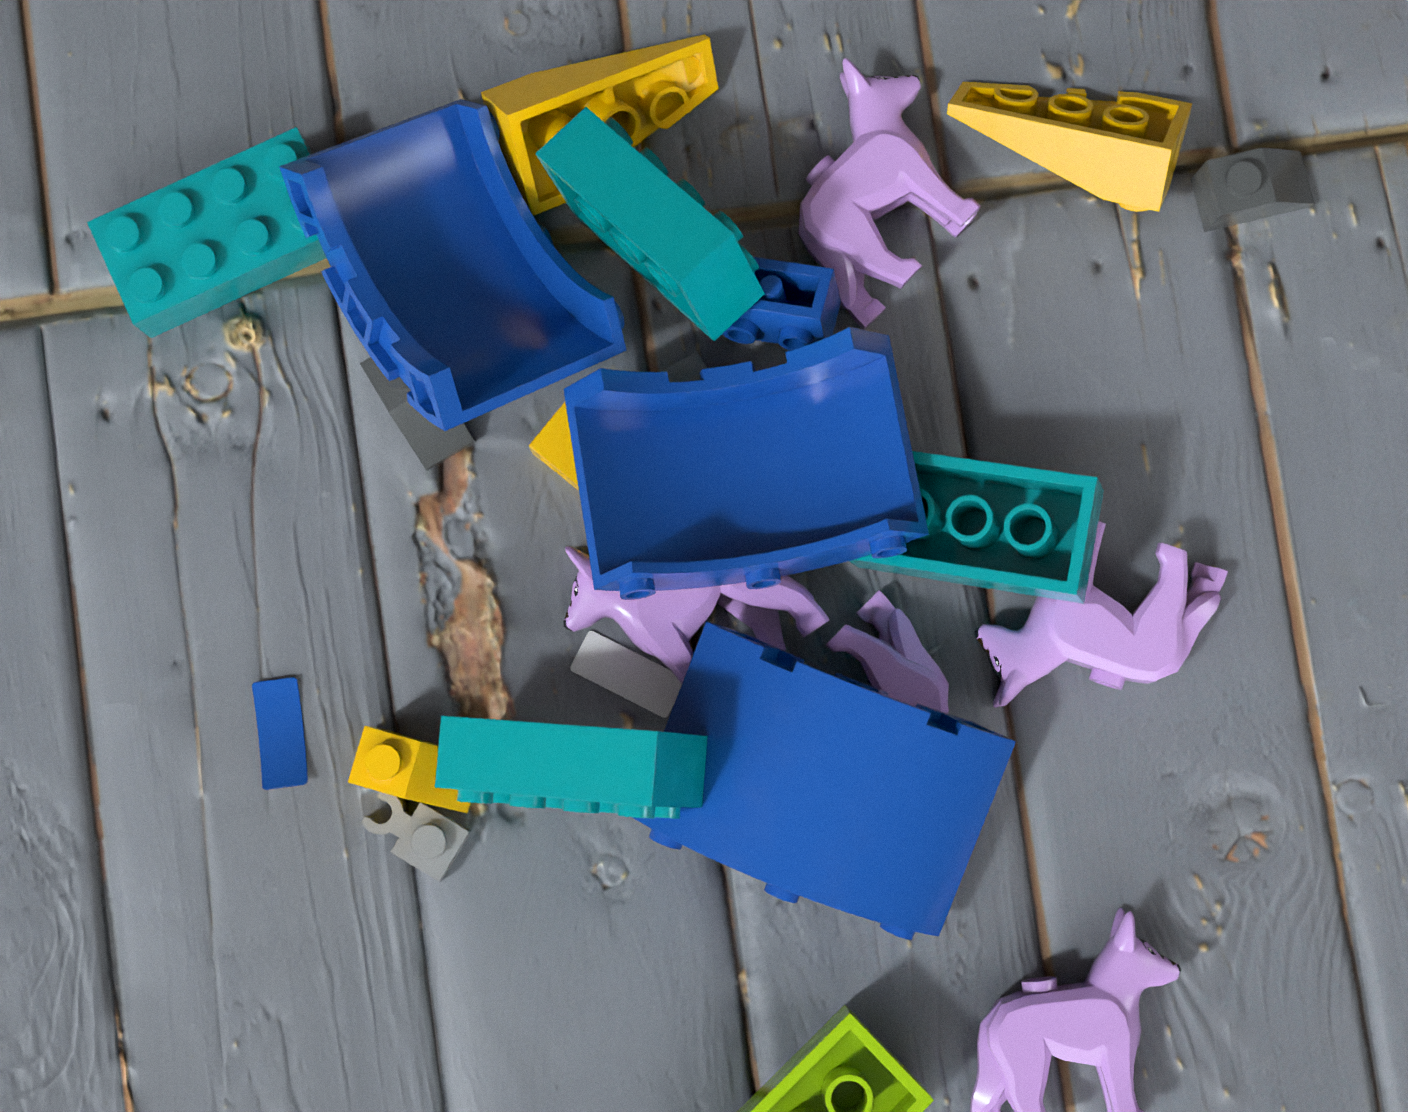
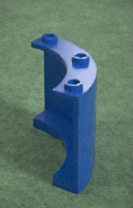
M463 99L279 166L288 195L305 237L309 238L317 235L331 267L324 269L322 275L354 333L389 381L400 377L411 390L407 392L408 403L429 422L443 431L454 428L627 351L622 333L625 326L624 316L614 297L599 290L585 280L556 250L549 232L544 226L537 223L513 179L498 142L500 133L494 116L488 111L487 105Z
M848 327L817 342L785 352L787 359L785 364L755 371L752 361L706 368L701 370L699 373L701 380L669 382L668 372H635L600 368L564 388L594 590L619 591L621 599L635 600L652 596L656 591L704 588L746 582L748 589H764L780 584L781 576L819 569L871 555L873 558L897 556L907 551L906 543L929 535L889 335Z
M706 621L664 729V732L708 736L702 808L681 807L680 819L658 817L632 818L651 828L649 838L653 841L678 850L683 845L723 865L766 883L764 890L768 894L783 901L797 903L801 896L820 904L879 922L883 930L907 940H912L915 932L939 937L1016 741L976 722L918 703L915 707L890 698L888 693L839 673L831 675L804 664L805 659L753 636Z

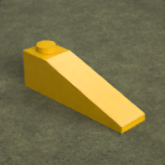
M704 34L530 73L481 92L484 105H487L488 111L492 113L497 122L500 133L498 142L508 168L524 201L534 216L566 203L535 153L585 107L603 122L609 117L616 120L633 141L631 146L636 147L657 129L670 128L719 88L711 41Z
M965 81L961 83L949 101L947 114L1095 196L1103 200L1116 202L1122 208L1135 212L1147 210L1160 211L1170 188L1193 104L1138 92L1118 91L1117 101L1089 100L1086 98L1085 89L1067 88L1066 94L1039 97L1037 90L1028 85Z

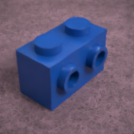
M753 257L759 265L754 274L765 294L721 334L737 343L751 344L755 340L779 344L789 351L833 335L841 304L834 269Z

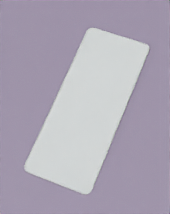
M594 631L587 633L570 667L572 672L663 718L669 715L682 685L671 670Z

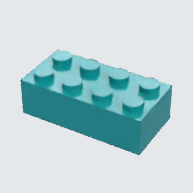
M585 107L535 153L574 216L707 336L715 341L765 294L754 274L759 268L758 263L738 243L743 238L742 232L724 212L719 210L714 215L704 208L706 204L701 195L685 179L681 178L677 183L673 182L667 176L669 172L665 165L650 149L645 147L639 153L632 147L633 141L616 120L609 117L603 122Z
M297 127L87 222L133 325L150 338L158 336L327 258L317 235L309 238L305 237L279 168L281 165L313 154Z
M912 451L929 535L906 543L907 551L897 556L873 558L871 555L849 561L858 568L1084 604L1104 489L1098 477Z
M441 716L435 788L458 790L457 801L504 803L514 807L541 809L548 807L561 808L563 811L603 812L617 813L618 816L680 819L681 807L702 808L708 736L649 730Z

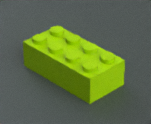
M844 1004L737 1112H923L934 1099L911 1072Z

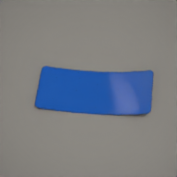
M289 677L254 682L252 684L259 737L262 788L270 790L307 784L306 747L297 679Z

